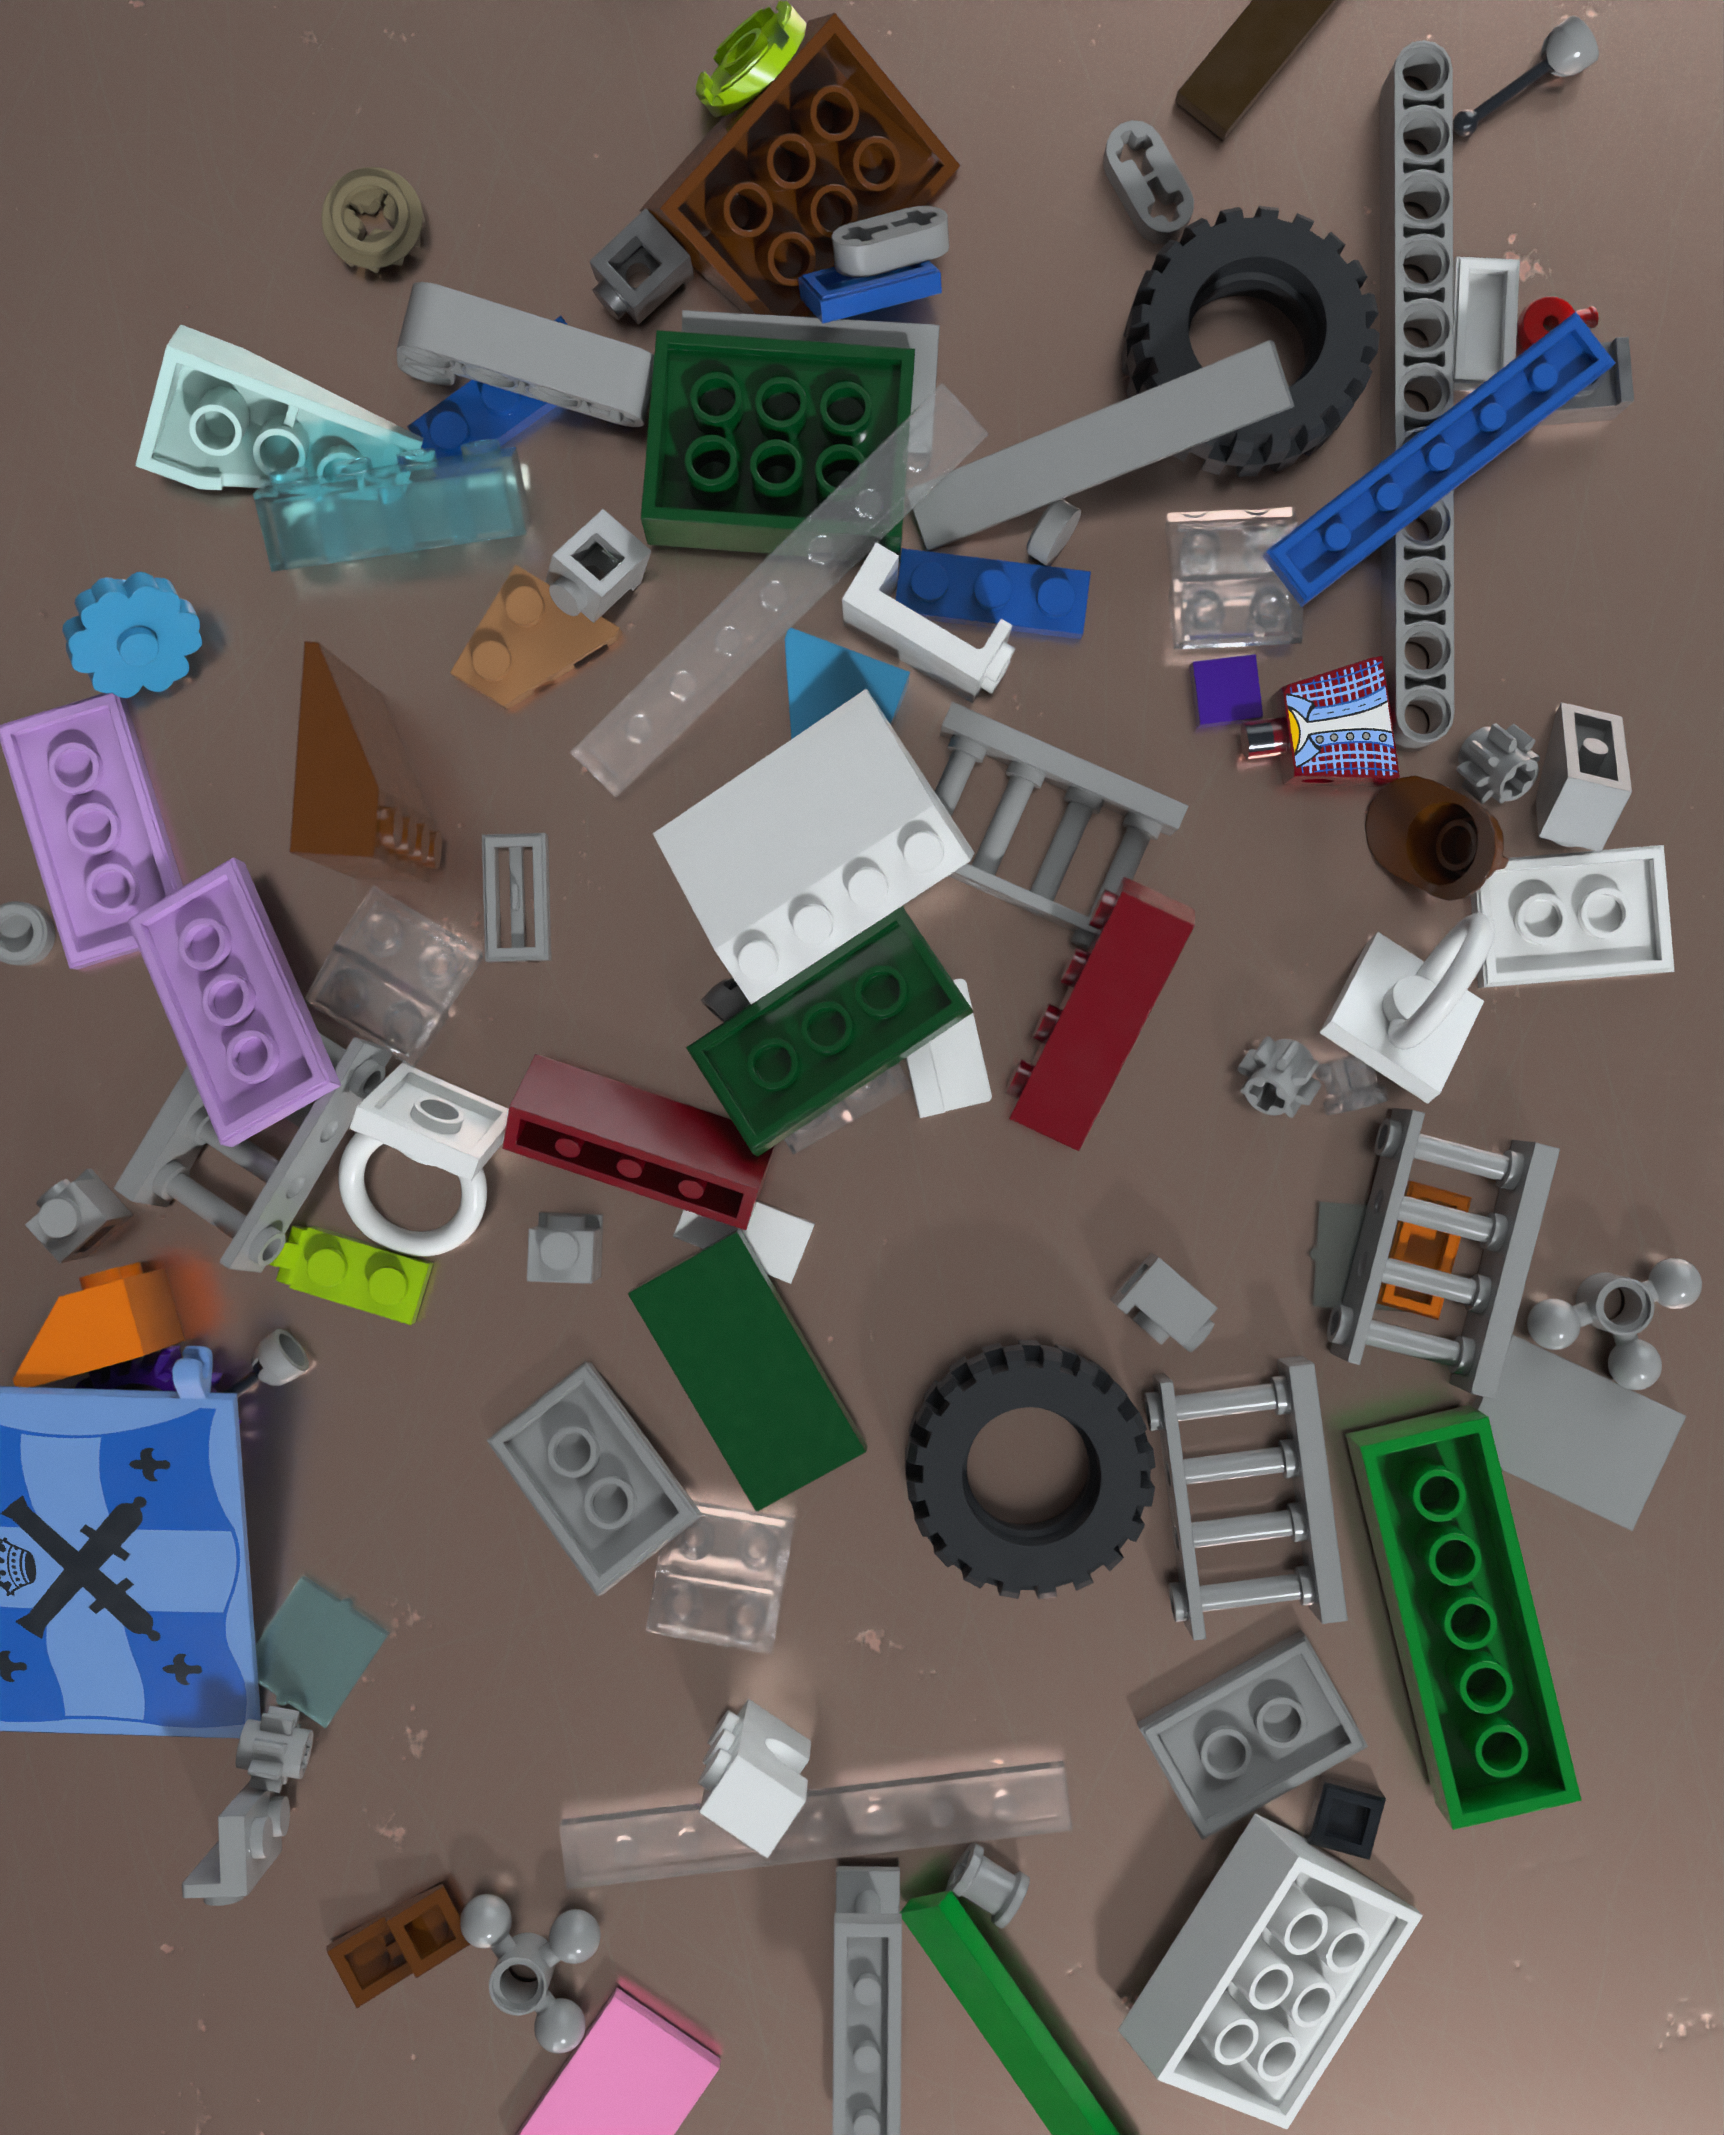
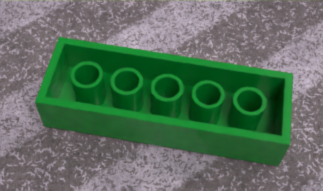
M1471 1405L1346 1434L1436 1806L1451 1828L1456 1830L1582 1801L1489 1417Z

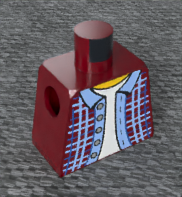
M1383 656L1372 657L1283 686L1272 696L1274 718L1242 722L1241 742L1245 759L1254 760L1279 756L1284 784L1380 787L1386 786L1400 778Z

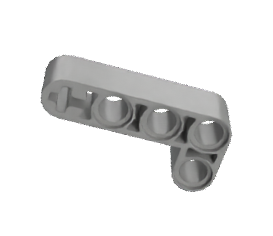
M416 282L412 286L396 348L398 367L407 375L427 383L442 386H452L456 375L612 423L631 427H641L644 425L651 399L654 354L627 343L441 285Z

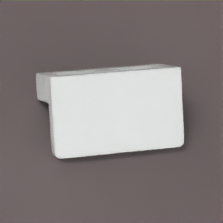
M964 979L953 980L972 1008L966 981ZM973 1013L906 1057L919 1118L985 1103L992 1098Z

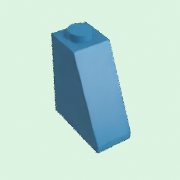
M788 628L784 640L791 739L865 689H868L893 727L909 684V671L794 628Z

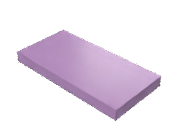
M102 693L1 724L0 742L69 969L78 970L139 951L127 919L182 888L183 884L126 698L118 697L113 693Z
M233 857L127 919L220 1145L234 1147L341 1086L244 862Z

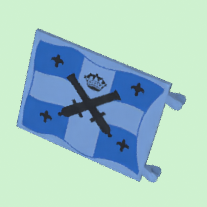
M185 1347L182 1353L183 1358L178 1359L173 1366V1382L176 1391L0 1386V1731L240 1739L243 1727L248 1719L261 1721L237 1393L210 1392L213 1359L212 1351L208 1347Z

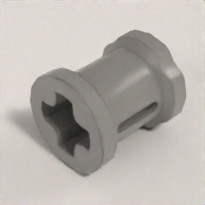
M973 1842L958 1859L948 1879L945 1891H952L956 1898L963 1896L991 1914V1922L1002 1929L1012 1920L1021 1906L1029 1887L1030 1877L1021 1871L1013 1875L983 1856L984 1848Z

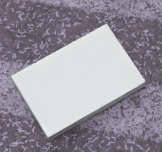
M1664 845L1602 850L1601 852L1585 851L1508 858L1509 862L1504 869L1495 870L1483 886L1471 894L1472 914H1486L1493 920L1495 925V936L1492 946L1477 973L1478 988L1675 972Z

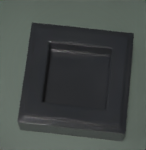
M1320 1775L1304 1833L1308 1844L1370 1860L1386 1798L1381 1791Z

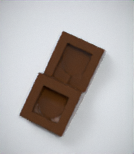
M441 1884L357 1927L327 1945L326 1950L356 2008H359L411 1974L418 1978L469 1946L470 1943L462 1935L460 1928L461 1917L444 1885Z

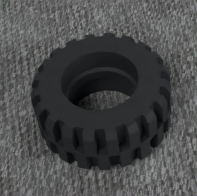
M1258 206L1252 218H1243V210L1240 207L1222 210L1219 212L1215 225L1210 227L1208 220L1201 218L1185 227L1180 242L1169 240L1157 253L1152 269L1145 271L1138 287L1123 334L1126 337V342L1121 353L1122 373L1130 376V382L1126 390L1128 398L1203 368L1198 362L1189 338L1190 325L1200 308L1217 299L1229 296H1249L1264 300L1281 310L1291 320L1300 335L1304 348L1305 365L1300 377L1293 385L1288 387L1295 407L1173 455L1182 462L1185 461L1189 452L1204 458L1201 467L1202 471L1219 475L1225 465L1236 466L1238 477L1257 476L1264 465H1270L1274 472L1293 466L1301 454L1310 456L1324 445L1334 430L1338 429L1365 390L1373 372L1369 365L1378 353L1380 333L1375 329H1370V326L1379 312L1375 295L1372 293L1362 295L1360 291L1368 276L1358 260H1353L1347 264L1340 256L1346 245L1332 232L1325 239L1311 232L1310 229L1315 221L1298 213L1292 223L1278 219V208Z
M1018 1340V1345L1003 1347L999 1342L982 1347L983 1353L968 1360L963 1356L950 1365V1372L940 1382L935 1380L924 1394L925 1400L919 1412H914L909 1426L908 1445L905 1448L906 1484L908 1499L914 1512V1520L922 1536L928 1537L932 1543L934 1554L947 1568L951 1565L956 1566L962 1571L963 1580L980 1589L985 1583L997 1586L999 1596L1016 1599L1019 1598L1020 1590H1035L1038 1599L1057 1597L1056 1587L1072 1582L1075 1590L1078 1591L1094 1583L1090 1574L1104 1565L1111 1571L1122 1561L1124 1557L1120 1551L1121 1547L1128 1539L1137 1542L1145 1527L1141 1515L1144 1507H1152L1155 1486L1151 1482L1150 1477L1151 1469L1156 1468L1154 1450L1148 1442L1145 1433L1147 1427L1139 1411L1120 1385L1093 1360H1087L1077 1355L1073 1349L1059 1344H1055L1054 1347L1040 1345L1037 1340ZM1019 1408H1041L1063 1417L1080 1434L1088 1456L1086 1483L1076 1500L1066 1510L1051 1519L1033 1524H1015L1000 1520L992 1516L980 1505L970 1488L967 1476V1461L970 1448L980 1430L995 1417Z

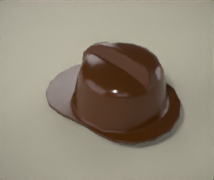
M1416 775L1398 778L1382 788L1370 805L1366 821L1368 845L1377 862L1390 873L1434 897L1446 901L1467 898L1479 890L1485 881L1493 875L1495 870L1504 869L1509 862V859L1503 855L1504 837L1498 820L1476 801L1435 780Z

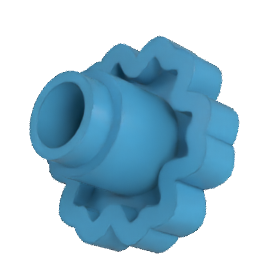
M136 572L126 580L106 577L98 580L91 589L78 594L75 598V606L79 616L67 620L62 628L66 639V652L74 670L88 673L94 689L98 692L113 693L121 698L134 696L140 691L142 686L154 692L166 690L172 685L173 681H177L187 675L189 663L186 655L198 651L202 646V637L199 632L200 620L191 602L179 599L172 582L168 579L154 578L145 572Z

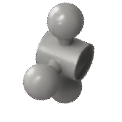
M1668 1258L1660 1261L1651 1270L1648 1281L1642 1283L1635 1279L1612 1273H1596L1586 1278L1579 1286L1576 1294V1305L1572 1306L1564 1300L1553 1298L1537 1303L1528 1316V1331L1537 1344L1551 1350H1559L1571 1345L1577 1339L1580 1328L1588 1324L1613 1334L1616 1343L1608 1359V1368L1612 1378L1619 1385L1627 1389H1646L1658 1380L1662 1370V1360L1656 1348L1650 1343L1638 1339L1637 1333L1644 1330L1652 1320L1654 1302H1658L1660 1305L1670 1309H1682L1693 1304L1698 1299L1702 1290L1701 1275L1693 1264L1681 1258ZM1619 1287L1625 1297V1306L1619 1316L1609 1320L1604 1312V1301L1610 1291Z
M483 1894L473 1898L462 1911L460 1928L462 1935L468 1943L477 1948H491L498 1958L489 1980V1993L492 2001L501 2011L510 2015L521 2016L535 2011L537 2015L534 2023V2032L538 2043L551 2053L561 2054L571 2051L583 2038L586 2026L584 2014L575 2002L565 1998L555 1999L548 1987L558 1962L562 1960L566 1963L578 1964L594 1955L601 1938L598 1922L590 1913L580 1909H572L556 1918L550 1929L549 1941L534 1933H521L511 1937L509 1931L512 1917L505 1901L492 1894ZM517 1964L528 1966L535 1972L538 1979L527 1983L518 1981L511 1975L508 1967Z

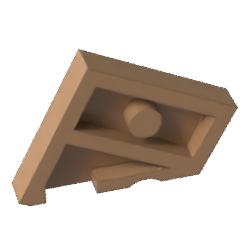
M515 564L450 671V674L508 710L531 696L541 684L546 681H555L574 669L575 666L573 664L605 644L609 647L618 641L623 632L620 627L602 616L593 623L581 612L577 616H570L564 613L552 600L549 593L550 585Z

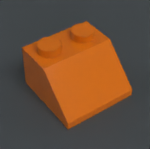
M137 1262L80 1277L81 1291L58 1297L13 1378L14 1386L35 1387L142 1357L185 1341L165 1268L143 1274L141 1263Z

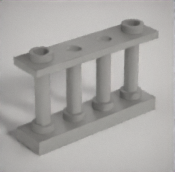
M952 702L940 731L941 736L950 739L947 748L952 753L934 791L950 816L954 812L975 762L982 763L985 755L1009 765L1006 774L1010 779L972 865L965 864L948 876L1074 931L1071 942L1088 950L1098 930L1089 926L1088 923L1103 891L1106 889L1116 893L1123 877L1133 880L1150 839L1157 840L1160 833L1167 836L1175 833L1179 829L1189 806ZM1043 781L1067 791L1064 800L1069 804L1031 890L1028 891L995 876L1033 788H1041ZM1104 807L1124 816L1125 819L1122 825L1127 830L1091 912L1087 917L1053 901L1092 813L1099 814L1101 808Z
M319 1033L341 1086L317 1099L314 1105L308 1104L285 1117V1119L298 1126L299 1130L280 1161L248 1139L234 1147L220 1145L187 1065L113 1189L132 1202L167 1207L174 1198L233 1239L219 1261L228 1269L262 1273L265 1266L273 1262L282 1251L286 1240L284 1234L352 1123L357 1106L383 1082L385 1066L393 1052L383 1046L355 1036L346 1050ZM206 1143L266 1183L247 1216L189 1177V1170Z
M1393 1108L1391 1118H1386L1382 1122L1377 1134L1375 1152L1380 1156L1343 1303L1334 1307L1329 1319L1327 1338L1329 1342H1332L1330 1353L1347 1362L1360 1365L1366 1344L1448 1365V1369L1452 1373L1449 1384L1471 1394L1496 1399L1560 1149L1536 1142L1512 1140L1510 1150L1500 1155L1421 1134L1425 1113ZM1413 1159L1495 1179L1500 1190L1494 1212H1490L1485 1217L1405 1196L1404 1193ZM1397 1220L1479 1241L1484 1252L1478 1274H1474L1469 1279L1388 1258ZM1381 1282L1464 1303L1465 1310L1468 1313L1462 1336H1457L1453 1341L1372 1320Z
M1304 1356L1277 1359L1279 1376L1271 1377L1270 1384L1175 1396L1173 1381L1165 1373L1152 1375L1154 1392L1144 1393L1145 1412L1149 1430H1159L1178 1571L1179 1582L1169 1583L1172 1615L1175 1622L1184 1621V1625L1194 1641L1206 1639L1203 1612L1299 1600L1302 1606L1309 1605V1609L1322 1624L1348 1621L1315 1364ZM1274 1409L1276 1415L1284 1414L1287 1439L1279 1440L1278 1447L1183 1459L1178 1421ZM1275 1473H1283L1285 1479L1293 1478L1296 1503H1288L1284 1511L1191 1522L1187 1485ZM1291 1536L1293 1542L1301 1541L1304 1566L1295 1567V1574L1199 1585L1195 1548Z
M836 1866L832 2135H901L902 1914H899L900 1867Z

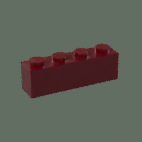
M1123 877L1116 893L1105 889L1100 896L1088 923L1089 926L1098 930L1087 951L1078 947L1073 951L1060 979V982L1069 986L1059 1008L1049 1003L1046 1006L1032 1036L1033 1039L1041 1042L1032 1063L1020 1059L1005 1091V1094L1014 1097L1009 1116L1010 1120L1077 1151H1080L1195 926V909L1126 877Z
M535 1054L509 1106L502 1149L747 1230L767 1176L775 1146L757 1157L752 1153L731 1119Z

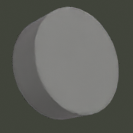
M1064 499L1051 503L1030 535L1026 547L1027 553L1044 565L1049 566L1069 541L1080 519L1081 510Z
M12 901L0 905V961L12 965L28 966L43 960L51 951L55 941V927L50 916L42 908L25 902Z

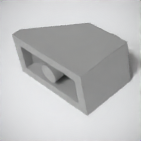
M1561 702L1555 715L1536 795L1538 835L1541 838L1552 840L1561 846H1578L1601 852L1632 793L1623 717Z

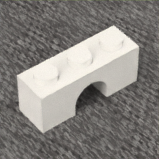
M748 1699L738 1715L730 1710L724 1714L708 1740V1744L711 1747L703 1760V1763L707 1766L698 1781V1784L704 1787L699 1813L768 1858L806 1802L808 1780L802 1777L800 1773L810 1759L811 1741Z

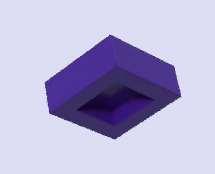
M1256 654L1194 661L1191 663L1189 670L1197 729L1240 724L1263 718Z

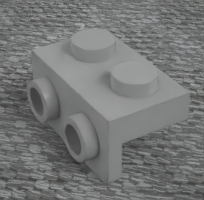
M249 1781L218 1816L219 1841L183 1881L182 1897L203 1898L204 1903L207 1905L222 1906L236 1903L242 1900L244 1896H248L282 1851V1836L287 1834L290 1821L288 1797L280 1796V1793L249 1788Z

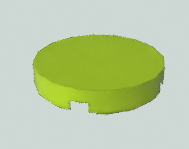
M778 1L776 6L778 13L776 14L770 7L764 10L761 8L742 22L716 49L717 53L713 59L719 66L711 78L705 71H701L697 80L695 94L714 117L726 116L746 105L781 73L796 53L805 36L807 24L787 1Z

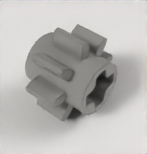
M1496 723L1492 724L1491 727H1482L1476 730L1465 740L1459 751L1458 760L1460 765L1456 771L1466 778L1461 787L1482 804L1491 796L1500 804L1520 798L1532 787L1538 776L1539 766L1537 762L1540 760V756L1531 750L1536 740L1515 724H1512L1506 731Z
M1267 1036L1257 1050L1250 1049L1238 1066L1237 1070L1249 1077L1240 1091L1242 1094H1245L1248 1102L1256 1110L1264 1114L1275 1116L1285 1113L1289 1117H1294L1301 1104L1309 1106L1321 1088L1322 1084L1311 1077L1319 1062L1313 1059L1311 1052L1301 1043L1291 1039L1274 1041L1271 1037Z
M270 1706L268 1713H263L261 1721L253 1719L246 1721L238 1743L236 1768L248 1770L247 1775H251L249 1788L280 1793L282 1784L286 1785L288 1777L295 1779L303 1778L311 1754L313 1730L301 1728V1724H298L300 1711Z

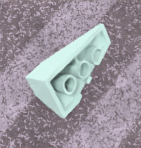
M180 325L166 346L135 466L197 489L222 490L224 486L260 488L261 493L283 494L284 490L324 492L326 496L404 500L424 438L244 348Z

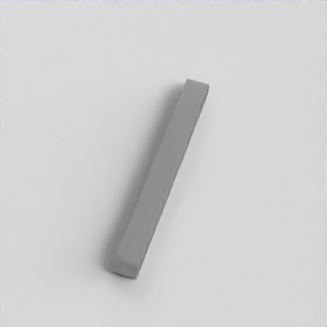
M1425 40L1412 42L1402 49L1382 85L1380 94L1381 462L1454 406L1453 68L1451 59L1445 49L1435 42ZM1413 76L1419 78L1424 82L1427 90H1414L1408 86L1404 77ZM1404 140H1418L1425 146L1428 154H1414L1408 150ZM1404 202H1416L1423 206L1428 214V219H1416L1409 215L1404 208ZM1412 264L1422 268L1428 276L1429 283L1420 284L1409 279L1403 265ZM1413 327L1424 332L1428 338L1429 347L1419 348L1410 344L1404 335L1403 328ZM1414 390L1423 394L1428 401L1429 411L1418 412L1410 408L1405 401L1404 391ZM1454 490L1419 516L1428 526L1429 540H1416L1409 536L1404 528L1381 546V656H1383L1395 746L1396 749L1405 752H1415L1424 749L1446 735L1453 724ZM1406 579H1416L1425 584L1430 596L1428 605H1418L1409 600L1404 589ZM1406 642H1417L1425 647L1430 658L1428 669H1416L1409 664L1404 652ZM1407 705H1417L1426 711L1430 720L1427 734L1416 733L1409 728L1404 716Z

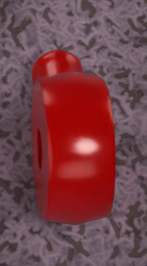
M1555 296L1537 299L1528 304L1519 316L1517 323L1518 343L1524 351L1550 332L1544 328L1543 324L1548 325L1553 330L1575 312H1577L1588 328H1595L1599 320L1597 309L1594 306H1590L1586 309L1575 311L1567 301Z

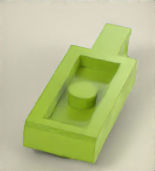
M294 1225L291 1228L289 1237H286L282 1251L269 1265L279 1267L276 1281L290 1285L289 1288L412 1325L416 1322L433 1262L395 1253L382 1246L317 1226L305 1228Z

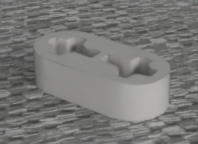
M1133 120L1121 123L1111 132L1106 143L1103 156V167L1106 176L1137 231L1144 239L1155 244H1166L1169 240H1177L1182 236L1193 214L1194 198L1161 136L1153 126L1143 121ZM1128 143L1133 151L1142 148L1146 150L1142 161V170L1145 176H1142L1132 159L1126 160L1123 163L1119 160L1124 144ZM1152 189H1154L1164 206L1170 205L1173 202L1177 205L1172 222H1168L1167 218L1163 215L1156 216L1155 218L1150 215L1155 202L1154 195L1151 192Z
M916 206L841 226L832 234L834 267L843 276L869 277L943 256L950 247L948 215L944 210L937 207Z

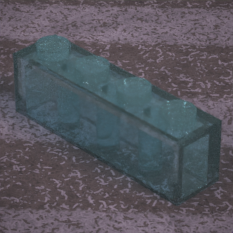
M486 439L462 444L460 446L462 455L437 458L434 448H425L397 454L398 464L373 467L371 458L366 457L332 464L334 470L332 474L309 477L307 467L287 468L269 473L270 483L262 485L253 493L271 572L526 535L531 525L517 447L500 449L499 439Z

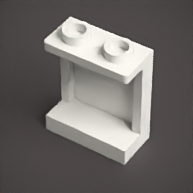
M876 542L842 598L843 625L971 703L974 702L981 689L992 694L1011 663L1010 658L1016 649L1007 644L1013 625L1001 619L985 646L977 649L893 599L891 595L898 583L899 555Z

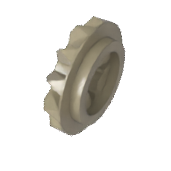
M363 167L342 176L327 193L321 213L323 232L332 250L351 268L355 265L368 268L375 273H378L380 268L392 264L402 266L404 257L412 248L420 247L422 224L426 222L421 202L411 184L399 174L380 167ZM384 207L383 216L393 228V231L388 229L383 231L375 228L369 236L366 235L364 238L366 228L353 210L361 214L365 212L374 215L379 208Z

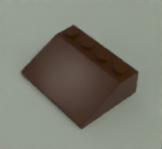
M836 13L809 20L806 23L805 36L800 46L781 73L746 105L723 116L640 209V212H642L646 208L690 255L692 267L744 314L817 318L800 299L798 277L834 267L833 232L849 223L905 208L925 206L960 167L956 159Z
M304 641L290 853L352 878L429 883L430 868L438 869L441 861V832L433 830L434 820L380 691L319 642Z

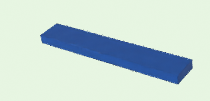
M1577 312L1573 313L1274 544L1262 557L1299 605L1303 607L1606 373L1615 364V361Z

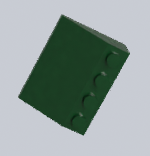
M656 330L641 507V522L647 544L866 560L875 543L878 542L898 554L900 563L915 349Z

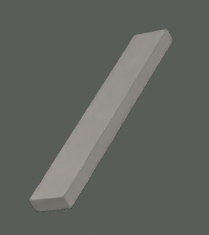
M1269 340L906 489L926 549L927 551L935 550L1295 406L1274 341Z

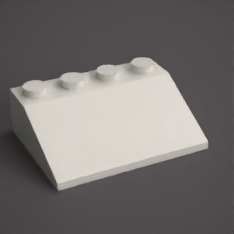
M865 689L653 833L712 947L750 1004H753L970 862L974 855V851L868 689Z
M1254 1814L1118 2031L1157 2080L1288 2129L1423 1915L1412 1905L1318 1846L1308 1844L1306 1839L1299 1834Z

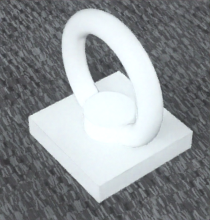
M1474 913L1465 917L1448 932L1425 962L1380 932H1377L1363 948L1319 1033L1428 1104L1441 1093L1484 1003L1482 999L1467 989L1479 972L1492 946L1495 936L1493 920L1483 913Z
M401 1063L357 1106L349 1128L356 1131V1133L350 1139L341 1157L338 1184L342 1202L352 1221L368 1238L378 1245L406 1256H435L461 1245L474 1233L483 1217L487 1201V1183L483 1166L504 1141L509 1109ZM386 1144L400 1150L405 1156L416 1162L439 1167L459 1177L461 1185L460 1206L454 1217L447 1224L431 1231H411L392 1224L376 1210L368 1197L364 1174L368 1159L379 1146Z

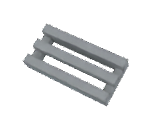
M546 833L482 835L485 962L552 961L548 835ZM523 847H532L535 947H526ZM498 848H509L512 948H501Z

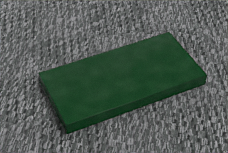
M901 906L753 1004L748 1005L687 1046L686 1049L752 1153L758 1157L972 1014L973 1010L904 907Z
M740 1228L629 1291L628 1295L756 1512L866 1453L868 1447Z

